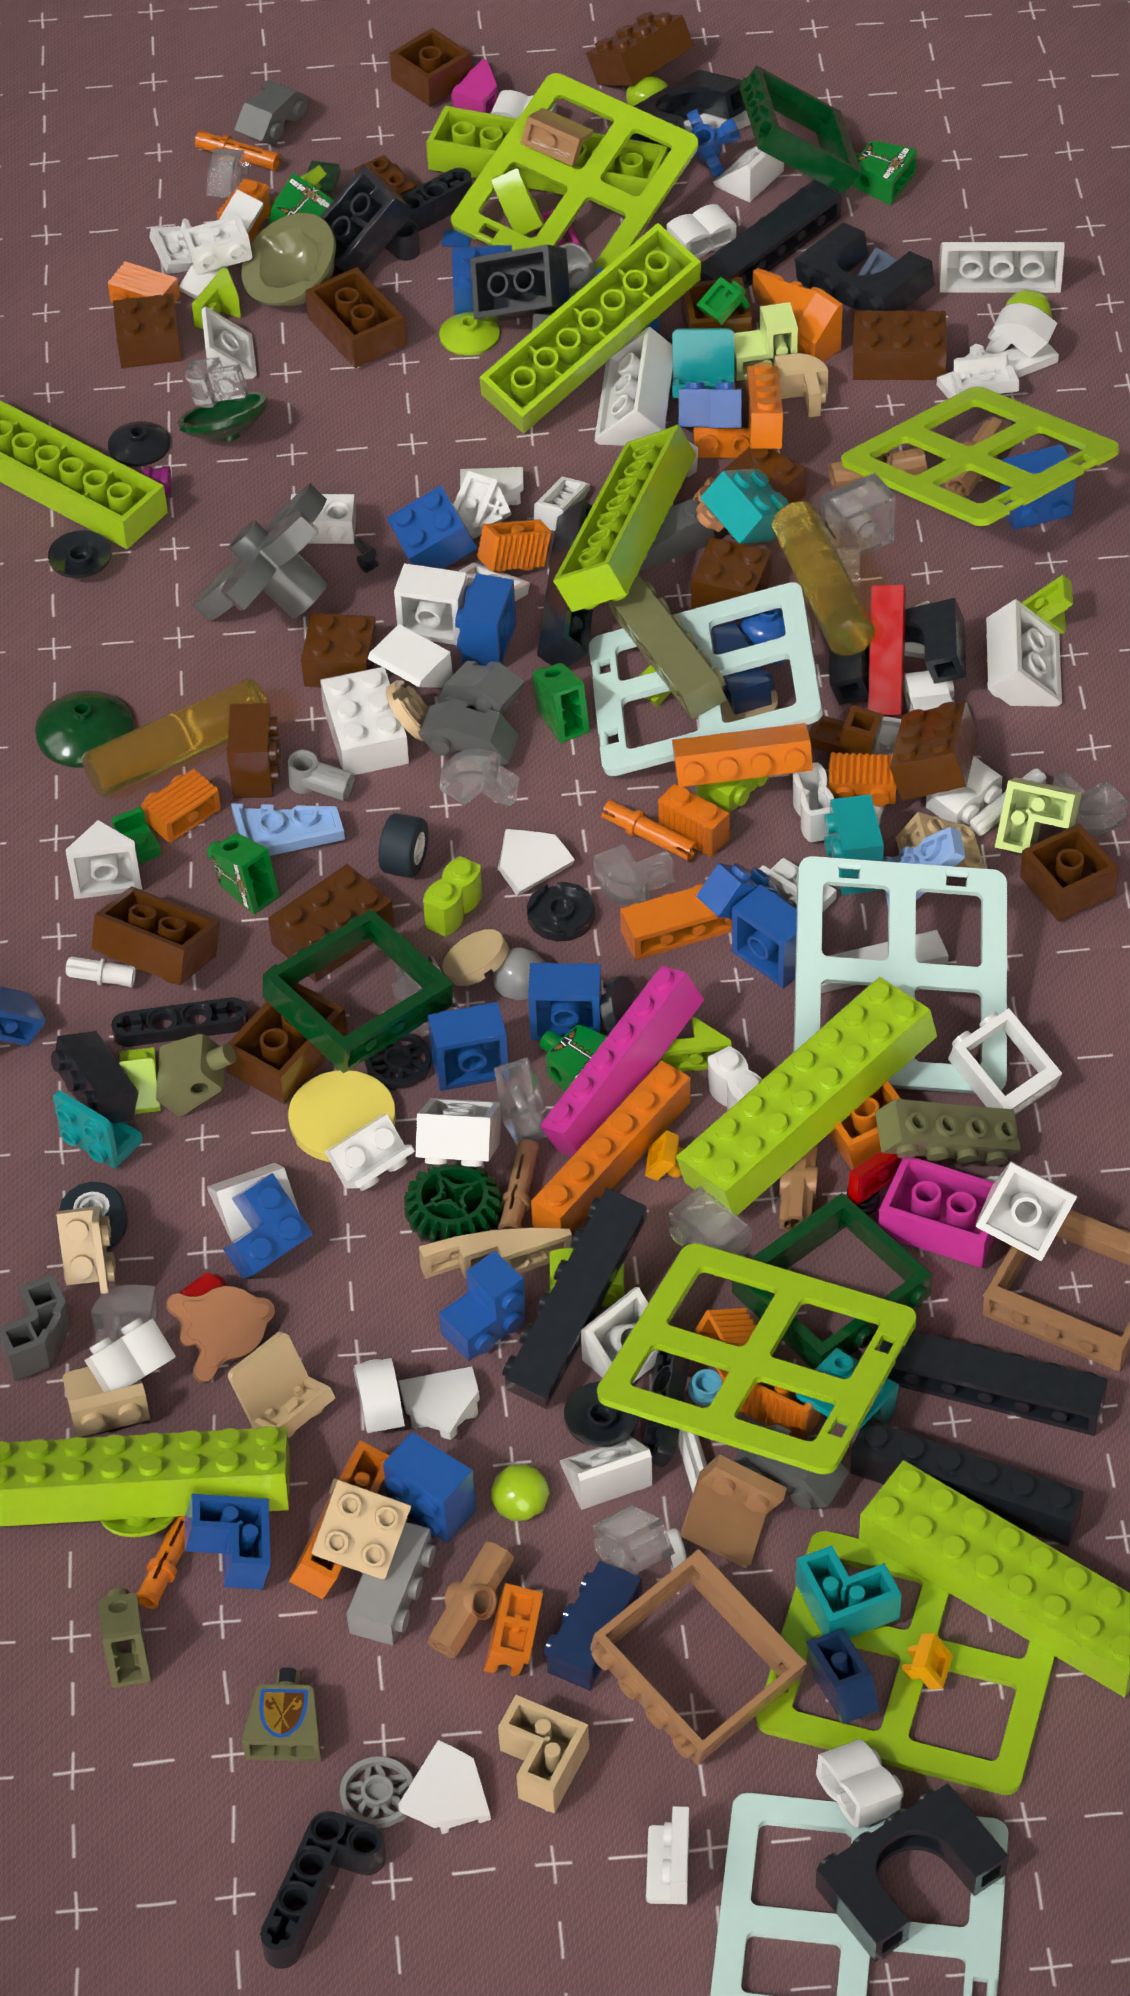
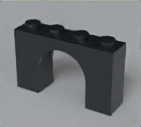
M700 69L695 70L633 106L684 130L685 125L682 116L695 109L698 110L699 114H710L726 119H732L746 110L740 91L742 80ZM634 133L629 138L631 140L663 145L639 133Z
M844 222L794 259L797 280L804 287L809 289L813 287L820 288L840 303L858 311H903L935 286L932 260L911 251L878 273L870 275L847 273L868 257L865 231Z
M956 598L906 609L905 643L915 642L924 645L925 664L934 684L966 677L965 624ZM871 617L829 626V684L839 705L865 700L869 697Z
M948 1783L938 1790L930 1789L919 1797L916 1804L905 1811L898 1810L892 1813L885 1820L884 1825L872 1833L870 1831L863 1832L854 1839L849 1848L840 1854H829L819 1863L816 1869V1889L874 1962L908 1941L910 1921L886 1893L877 1877L880 1867L893 1855L908 1850H921L938 1856L948 1864L973 1896L1007 1875L1009 1855Z

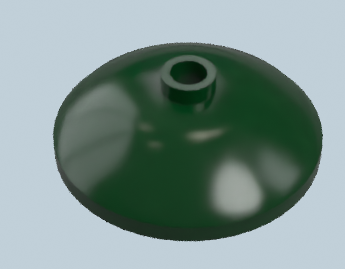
M245 392L218 398L182 415L178 420V426L180 431L189 436L206 440L222 438L223 442L232 441L239 438V433L251 427L264 413L268 405V399L266 394L262 392Z
M77 691L56 699L41 712L36 722L35 735L40 750L50 760L68 767L86 768L104 764L119 756L128 747L133 738L134 721L130 709L119 698L100 691Z

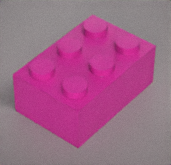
M915 1157L902 1159L879 1209L878 1226L895 1241L982 1268L995 1237L977 1228L976 1223L994 1182Z

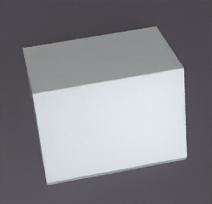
M756 146L746 151L713 183L717 188L747 202H751L784 171V163L762 152Z
M205 306L202 309V320L210 383L253 379L257 372L252 334Z
M398 624L370 652L367 658L418 687L443 688V685L453 676L450 651L401 624Z
M97 820L66 849L74 899L121 894L131 886L142 890L135 842L101 821Z
M1011 1161L992 1185L977 1220L976 1227L1042 1261L1074 1204L1077 1195Z
M272 1163L207 1187L232 1242L251 1230V1227L231 1198L271 1173L274 1174L298 1211L284 1167Z
M634 1287L581 1330L582 1360L602 1378L648 1305L639 1287ZM658 1350L651 1352L634 1382L655 1366Z
M631 1436L620 1444L610 1447H597L560 1460L561 1467L581 1510L652 1486V1456L650 1449Z

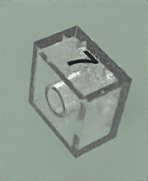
M876 473L821 495L819 542L839 565L894 541L896 496Z

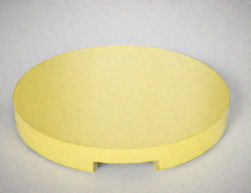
M338 1070L316 1076L299 1088L291 1100L288 1119L296 1144L310 1156L330 1162L324 1151L381 1114H387L395 1127L396 1114L392 1095L379 1080L362 1072L349 1070L342 1073Z

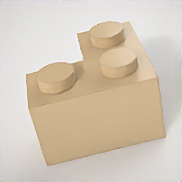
M515 1695L498 1726L500 1751L524 1760L516 1775L518 1798L555 1814L589 1750L588 1724Z

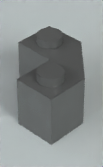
M267 80L262 85V92L256 98L250 96L244 102L234 130L276 146L278 140L283 135L286 119L300 124L302 117L307 112L310 96Z
M466 661L443 685L438 703L456 698L468 702L467 708L483 713L490 709L504 715L519 700L525 681L500 662H489L486 666L478 665L476 661Z
M456 698L429 706L419 736L437 757L464 749L482 771L509 764L519 734L501 713L487 709L486 713L467 708L468 702Z
M53 1274L18 1287L26 1317L0 1327L1 1352L14 1381L50 1368L71 1328L66 1300Z
M780 1425L764 1427L791 1436V1430ZM742 1449L739 1450L733 1460L786 1487V1492L790 1495L791 1501L803 1510L829 1507L849 1474V1471L841 1462L834 1472L817 1474Z

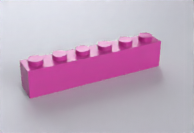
M661 965L541 1123V1129L559 1153L572 1157L646 1078L705 999L687 972Z

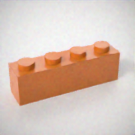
M765 362L756 363L754 366H747L746 406L750 449H782L783 408L778 366H772V364Z
M806 723L672 740L678 788L813 771L811 742Z
M704 884L672 894H665L645 902L634 903L620 909L621 933L635 961L732 932V919L718 917L696 897Z
M360 1440L348 1458L338 1480L378 1493L385 1478L383 1463L390 1455ZM331 1495L289 1579L290 1583L321 1599H324L343 1566L312 1554V1548Z

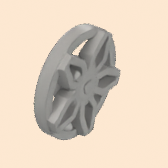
M382 1756L363 1759L349 1768L341 1781L340 1800L342 1808L347 1816L370 1823L379 1829L402 1822L407 1815L400 1812L398 1804L401 1800L397 1796H401L409 1788L413 1777L410 1771L395 1759ZM372 1767H374L378 1775L371 1776ZM382 1767L391 1768L400 1774L390 1775L387 1778ZM365 1770L364 1782L350 1783L358 1773ZM404 1782L398 1788H393V1784ZM353 1791H361V1794L359 1795L349 1793ZM347 1800L356 1804L360 1803L358 1813L352 1809ZM390 1803L396 1805L398 1811L395 1812L387 1806ZM368 1807L372 1808L373 1811L370 1813V1815L368 1817H364L365 1810ZM379 1809H382L387 1817L376 1819L379 1815Z

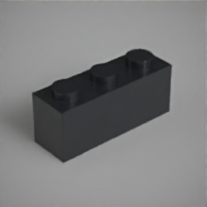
M90 1031L57 1036L56 1048L51 1054V1063L54 1071L58 1072L65 1082L67 1090L72 1092L77 1101L108 1119L111 1124L133 1121L139 1091L98 1032Z

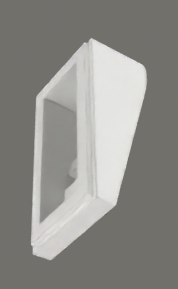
M562 476L534 504V520L540 519L550 530L555 531L557 517L584 499L590 490V484Z

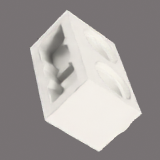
M322 494L327 501L313 522L318 528L319 533L308 544H354L356 528L354 494Z

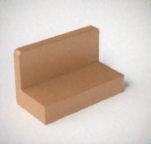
M541 108L527 117L521 144L573 166L577 164L583 141L592 137L593 130L545 108Z

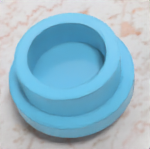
M700 1370L689 1381V1396L699 1405L710 1406L723 1381L720 1375L713 1370Z

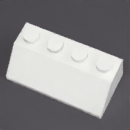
M942 242L939 256L940 293H1018L1025 289L1039 291L1040 293H1061L1064 242Z
M647 327L606 362L594 440L600 445L624 446L628 441L666 428L665 422L669 406L668 399L673 369L672 344L651 327Z

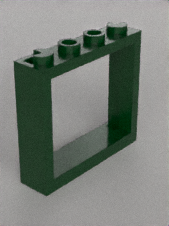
M756 65L749 76L742 79L740 91L757 148L844 195L859 176L861 170L841 111ZM775 111L814 131L820 147L779 126Z
M371 909L361 916L353 917L347 924L334 932L325 934L319 941L309 947L298 950L292 957L282 963L271 966L263 973L262 997L342 1073H345L428 1022V1015L436 1014L452 1007L454 983ZM370 939L414 979L422 989L346 1036H342L291 986Z
M843 1193L750 1258L782 1269H788L846 1227L905 1281L882 1299L913 1309L922 1307L923 1301L931 1296L932 1274ZM732 1281V1293L761 1319L773 1296L768 1291ZM794 1317L782 1340L815 1370L836 1348L847 1355H851L859 1348L864 1349L868 1347L879 1326L855 1318L822 1342Z

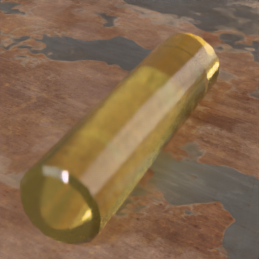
M802 501L784 506L775 515L772 528L799 585L802 587L803 593L831 651L843 656L854 655L863 651L874 639L875 627L816 508L812 504Z
M247 678L84 752L82 757L83 767L88 780L97 794L102 797H108L228 742L230 704L268 703L266 696L257 682Z

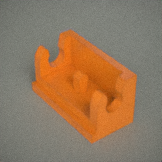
M505 1583L497 1603L483 1671L494 1674L498 1670L499 1665H508L511 1667V1676H517L521 1673L524 1663H529L543 1592Z

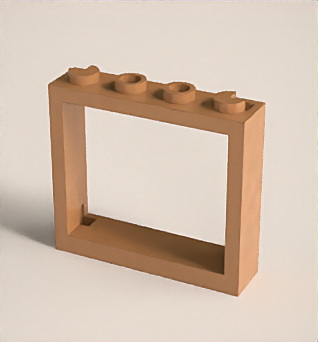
M1073 1210L1069 1211L1056 1234L1057 1237L1130 1266V1232L1128 1230L1115 1228L1100 1222L1093 1216H1085ZM1011 1246L984 1294L983 1316L1120 1372L1130 1353V1322L1122 1337L1009 1291L1029 1254Z
M699 1549L597 1631L593 1636L590 1647L592 1657L597 1665L603 1670L607 1671L609 1669L619 1680L618 1684L622 1692L628 1698L636 1699L646 1709L645 1714L649 1721L656 1728H663L673 1739L672 1743L678 1753L684 1758L690 1757L696 1765H699L801 1679L807 1665L797 1652ZM690 1582L779 1676L704 1740L694 1732L614 1645Z

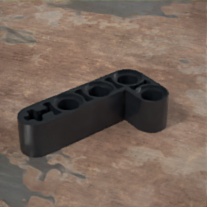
M454 168L401 195L415 212L386 245L385 249L399 260L408 261L415 259L420 253L418 232L453 214L472 186L471 173L464 168Z
M333 1811L320 1812L313 1817L261 1928L260 1936L264 1957L270 1966L285 1969L297 1962L340 1868L367 1876L373 1875L382 1869L385 1865L386 1855L383 1835L378 1827ZM325 1834L337 1835L331 1840L321 1839ZM365 1846L374 1847V1850L371 1852L362 1853L358 1851ZM317 1868L321 1870L315 1875L305 1874L309 1869ZM297 1903L305 1905L304 1908L297 1911L288 1909ZM284 1928L286 1929L287 1940H284V1937H285V1930H284Z

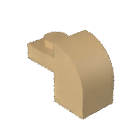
M808 354L775 355L774 366H778L781 399L804 397L808 417L821 416V403H826V394H828V368L820 359Z

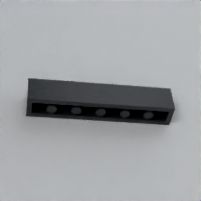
M814 179L805 187L800 188L797 193L786 201L781 202L766 216L761 217L754 225L741 232L727 245L722 246L711 257L702 261L701 280L699 281L717 280L720 277L723 279L742 277L744 288L747 289L753 284V270L759 268L768 272L840 219L842 194Z
M584 499L558 516L537 651V656L551 666L563 663L566 667H569L586 656L588 652L593 609L585 610L583 608L571 612L553 581L592 508V505Z
M607 1187L601 1198L596 1196L593 1199L587 1213L590 1219L585 1229L578 1228L570 1245L573 1251L568 1261L564 1259L560 1261L553 1277L556 1283L551 1293L548 1291L543 1293L536 1309L540 1313L535 1323H528L520 1337L519 1343L523 1345L517 1356L511 1355L502 1372V1375L505 1376L507 1391L547 1409L581 1344V1330L594 1320L647 1219L646 1205Z
M913 1330L905 1346L902 1347L895 1360L896 1363L887 1377L901 1388L1092 1436L1096 1434L1105 1403L1108 1383L1107 1378L1099 1377L1092 1372H1079L1063 1368L1055 1363H1043L1024 1358L1019 1354H1007L988 1349L983 1345H971L951 1340L943 1335L934 1336ZM883 1340L879 1351L888 1354L894 1343Z
M868 1420L859 1430L851 1448V1474L885 1484L904 1460L1023 1531L1069 1547L1081 1517L1084 1491Z

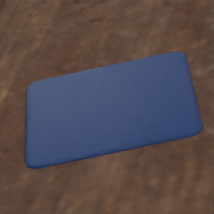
M445 230L441 245L466 247L469 246L471 237L458 231Z

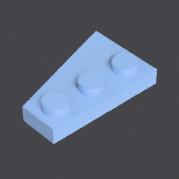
M231 803L238 833L266 847L270 856L345 840L344 829L337 806L296 805L290 810L274 809V805L261 804L260 809L243 808V804Z
M947 827L924 838L919 846L915 848L909 846L899 850L898 856L893 858L885 856L883 861L955 867L965 858L961 831L953 827ZM885 890L886 900H887V906H888V893H887V891ZM925 892L916 893V900Z

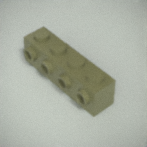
M894 1099L875 1112L881 1152L897 1154L898 1158L905 1159L925 1156L929 1161L949 1158L956 1159L958 1163L986 1161V1164L989 1166H997L1006 1163L1010 1156L1021 1150L1014 1109Z

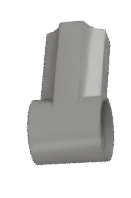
M297 750L289 756L288 784L292 791L299 794L315 791L342 801L348 799L355 781V773L318 762L317 756L309 750Z

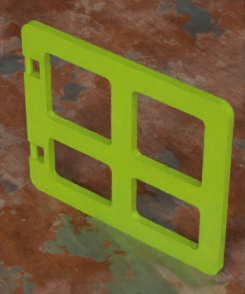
M550 74L543 81L451 216L452 226L456 231L475 240L478 239L490 246L512 245V251L547 244L557 246L585 203L593 201L625 216V219L594 263V278L596 277V269H605L638 240L697 152L698 139L694 134L563 74ZM564 99L612 121L613 124L582 169H575L521 144L527 117L541 108L550 111L557 100ZM634 133H639L671 148V151L639 196H633L602 181V178ZM514 166L567 189L557 207L534 238L527 237L480 214L495 192L491 180L507 173ZM485 227L496 231L497 234L494 238H491L481 232Z
M971 387L843 453L841 461L842 466L846 469L970 524L986 526L1007 516L1012 510L1022 505L1025 506L1081 476L1088 469L1099 466L1119 454V444L1107 437L984 387ZM972 407H980L1016 422L973 446L963 445L930 431V429ZM1039 433L1082 449L1080 452L1038 474L1029 473L994 458V456ZM908 443L946 460L921 474L912 475L875 458L901 444ZM966 471H974L1009 486L1011 489L984 503H976L939 487V485Z
M692 1243L686 1245L680 1251L597 1387L598 1400L605 1406L817 1474H829L838 1468L849 1448L851 1439L856 1430H859L896 1363L895 1360L912 1334L916 1326V1313L912 1308L703 1244ZM709 1273L775 1294L744 1346L731 1345L669 1325L699 1274ZM803 1304L818 1306L879 1326L850 1378L841 1379L772 1357L793 1318ZM883 1340L894 1343L888 1354L877 1351ZM655 1350H661L729 1372L712 1403L706 1408L697 1407L634 1387L632 1383L651 1352ZM760 1382L834 1405L814 1441L798 1439L739 1420L736 1417L753 1387ZM837 1423L848 1426L842 1437L831 1434Z
M820 1531L814 1534L810 1540L806 1555L832 1545L842 1564L867 1570L885 1563L891 1576L917 1582L922 1586L911 1626L908 1629L901 1630L882 1625L850 1637L855 1648L893 1657L900 1662L883 1723L879 1730L872 1731L796 1711L793 1705L801 1679L793 1684L788 1692H784L756 1716L758 1728L768 1735L826 1750H832L861 1739L870 1748H874L878 1752L884 1765L1001 1795L1016 1793L1022 1784L1055 1656L1032 1642H1029L1025 1657L1017 1659L940 1639L953 1655L949 1672L1008 1686L1015 1690L1016 1694L998 1758L994 1761H989L912 1741L909 1738L924 1683L920 1678H909L902 1670V1665L912 1664L913 1658L907 1652V1649L912 1645H918L921 1634L935 1633L938 1636L950 1593L858 1538L830 1531ZM796 1585L781 1637L807 1662L809 1652L806 1642L823 1635ZM772 1669L764 1688L779 1677Z

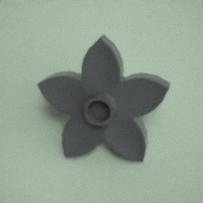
M309 483L280 510L268 525H260L255 520L250 522L228 546V549L233 552L231 557L233 562L209 584L193 603V606L210 622L221 616L233 605L238 610H245L259 593L263 591L291 619H295L304 613L320 597L328 585V582L298 553L319 533L318 528L313 522L322 511L327 499Z

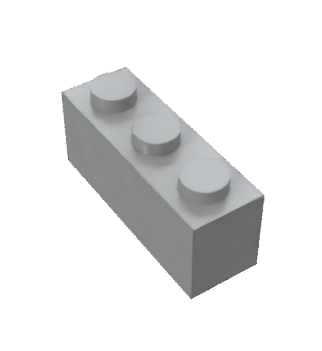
M405 1522L386 1578L379 1579L363 1573L347 1611L349 1634L394 1645L398 1633L405 1632L410 1619V1610L408 1608L412 1599L417 1600L423 1586V1578L421 1576L425 1567L430 1568L436 1554V1545H432L430 1528Z

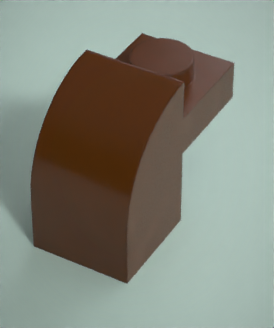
M851 705L845 721L822 715L818 721L812 724L809 731L811 747L836 754L841 752L842 754L855 753L858 755L861 753L865 755L868 753L871 755L881 730L884 714Z

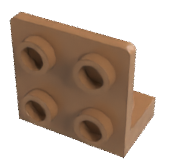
M719 1454L699 1473L680 1534L683 1538L743 1568H747L752 1563L765 1516L783 1501L787 1488Z

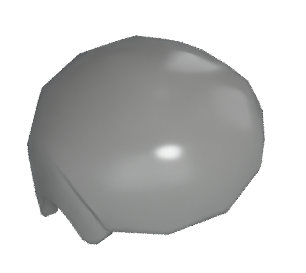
M574 243L561 245L560 247L567 249L569 288L581 290L593 279L595 272L594 262L582 246Z
M524 947L509 949L506 960L497 971L493 972L494 989L502 996L510 999H528L530 963H545V960L535 951Z

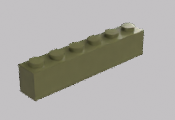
M637 575L626 597L619 601L609 600L607 604L612 615L690 718L694 719L726 701L722 689L726 685L725 680L718 668L711 669V662L704 650L697 651L698 646L690 632L683 633L684 628L676 615L670 616L671 612L662 597L656 598L658 596L649 580L644 582Z

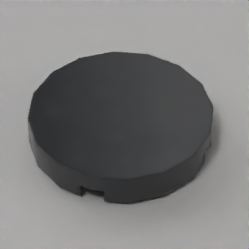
M557 882V886L548 887V884L542 886L531 895L527 903L528 924L533 932L542 938L556 942L571 941L581 937L591 928L595 920V908L592 897L584 888L568 882Z
M625 976L609 978L603 985L606 989V994L601 995L600 1008L605 1029L609 1034L639 995L633 982Z

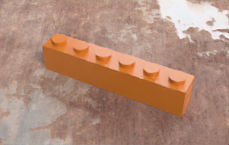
M661 1060L531 1200L533 1227L570 1229L572 1233L587 1217L593 1199L596 1196L601 1198L606 1187L612 1189L649 1149V1146L665 1132L691 1103L690 1077Z

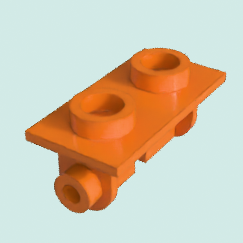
M694 427V445L698 447V458H737L750 447L749 428Z

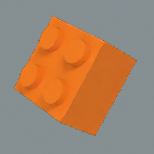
M889 1081L868 1097L855 1111L852 1110L851 1114L844 1121H839L834 1126L835 1129L828 1134L851 1170L881 1151L875 1112L894 1099H901Z

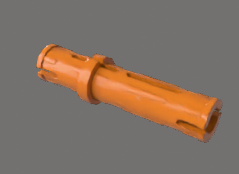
M199 130L195 138L196 148L214 152L220 158H234L272 171H277L281 163L280 153L232 140V137L228 135L219 136Z
M610 799L603 808L608 813L602 812V819L624 828L626 834L632 837L637 835L683 858L687 862L694 858L697 851L692 850V848L698 849L699 843L697 841H693L647 818L644 812L640 810L633 811L613 799Z
M185 1516L175 1517L156 1557L150 1559L147 1564L146 1570L148 1573L139 1591L136 1593L138 1602L143 1607L156 1609L168 1583L174 1581L177 1575L176 1566L185 1550Z

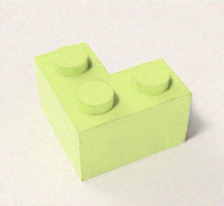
M790 302L760 306V330L734 333V373L737 381L747 380V366H754V364L761 362L770 363L774 366L775 355L797 353L798 326Z
M1021 778L1009 780L995 848L1022 853V850L1037 843L1041 823L1067 829L1074 826L1082 792Z

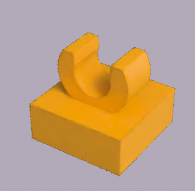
M666 1130L649 1146L645 1171L646 1177L658 1181L666 1173L674 1178H679L682 1175L676 1162V1156L684 1150L678 1147L679 1135Z
M935 1633L921 1634L918 1645H912L907 1649V1652L913 1658L912 1664H903L902 1670L911 1679L920 1678L929 1690L943 1689L953 1655Z

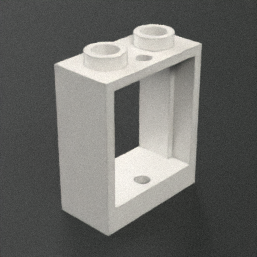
M1009 1008L999 1015L996 1012L991 1013L981 1021L978 1030L972 1034L969 1031H965L952 1042L953 1048L948 1060L986 1107L1014 1109L1016 1115L1056 1087L1062 1076V1072ZM1001 1029L1005 1031L1038 1072V1074L1006 1096L969 1052Z

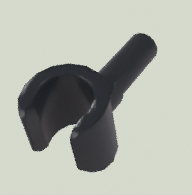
M356 538L354 544L361 552L357 556V563L363 572L368 573L379 566V563L375 560L377 556L376 550L374 548L368 549L361 538Z

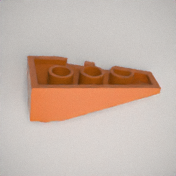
M759 268L753 270V295L761 306L791 303L798 326L797 353L808 354L824 362L841 351L842 303L820 288L813 287L807 289L803 287L801 282L793 281L788 283L780 275Z

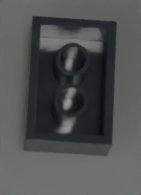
M364 164L320 216L331 227L335 236V265L345 272L358 267L364 273L415 212L383 177Z
M547 244L470 258L474 319L500 322L530 317L533 314L554 313L570 299L566 248Z

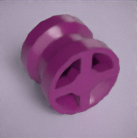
M144 466L143 475L164 485L165 497H170L172 488L170 466H162L160 469Z

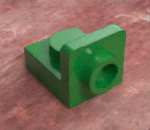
M722 277L715 282L696 304L703 313L720 325L727 320L739 305L746 310L750 306L744 296L747 293L746 290L736 281L729 283Z
M142 807L123 812L111 819L114 830L135 842L138 864L161 855L160 845L146 823L145 812Z

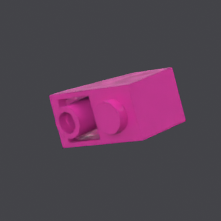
M482 59L469 71L463 81L454 87L451 96L454 107L491 114L498 98V90L487 60Z

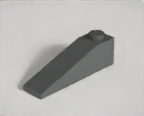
M693 498L674 503L670 507L665 521L661 525L656 539L652 543L639 571L706 547L709 538H714V529L706 528L697 519L696 508L700 504L699 500L696 502L693 501Z

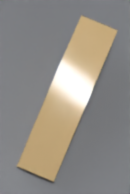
M518 1228L455 1236L419 1246L420 1266L425 1279L457 1268L461 1269L466 1279V1270L493 1251H496L520 1274L550 1264L551 1251L570 1248L572 1233L570 1229Z

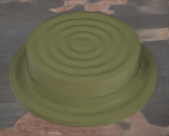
M296 213L282 217L268 225L253 240L250 245L253 258L243 262L241 269L244 288L257 302L269 306H296L306 302L305 290L329 280L333 274L336 251L334 233L327 222L314 214Z

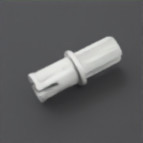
M69 957L66 964V974L69 977L97 981V985L110 983L133 988L136 968L129 965L107 962L106 958H101L100 961Z

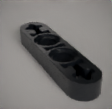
M229 997L125 1011L113 1018L111 1028L113 1038L117 1044L131 1047L181 1040L197 1034L212 1036L238 1032L248 1022V1011L243 1000ZM235 1012L236 1017H229V1013ZM213 1014H217L218 1020H213ZM195 1015H203L207 1018L201 1024H191L188 1022ZM159 1020H169L172 1022L165 1029H157L153 1026ZM143 1024H147L148 1030H143ZM131 1026V1031L124 1032L125 1027Z
M658 1350L651 1392L684 1402L690 1359ZM647 1419L643 1445L650 1449L652 1463L662 1468L672 1460L676 1452L680 1429Z

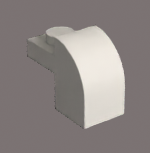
M1023 303L1010 304L1001 310L993 329L988 335L990 342L985 352L990 354L1001 353L1012 343L1031 358L1049 342L1057 322L1032 305Z
M374 1359L354 1365L355 1382L360 1396L363 1420L367 1433L405 1426L392 1359Z

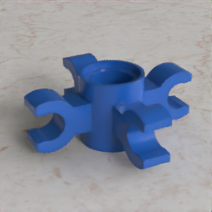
M697 109L687 113L686 115L693 128L690 133L694 134L698 139V150L693 158L698 157L699 160L707 162L714 177L724 173L718 158L722 151L721 145L726 142H735L741 138L734 119H729L722 123L719 128L713 129L710 125L703 123Z

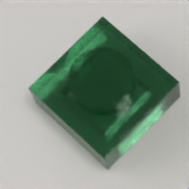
M312 160L307 172L320 165L327 175L318 182L321 185L319 190L333 192L341 174L340 164Z

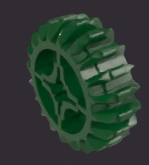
M457 1160L454 1165H448V1163L441 1164V1167L438 1168L429 1164L428 1173L418 1171L416 1180L409 1182L408 1192H405L404 1213L412 1233H418L421 1242L430 1239V1243L455 1236L490 1231V1229L497 1227L498 1217L502 1213V1203H500L502 1200L501 1191L497 1187L494 1176L488 1177L485 1167L476 1170V1167L462 1166L460 1160Z

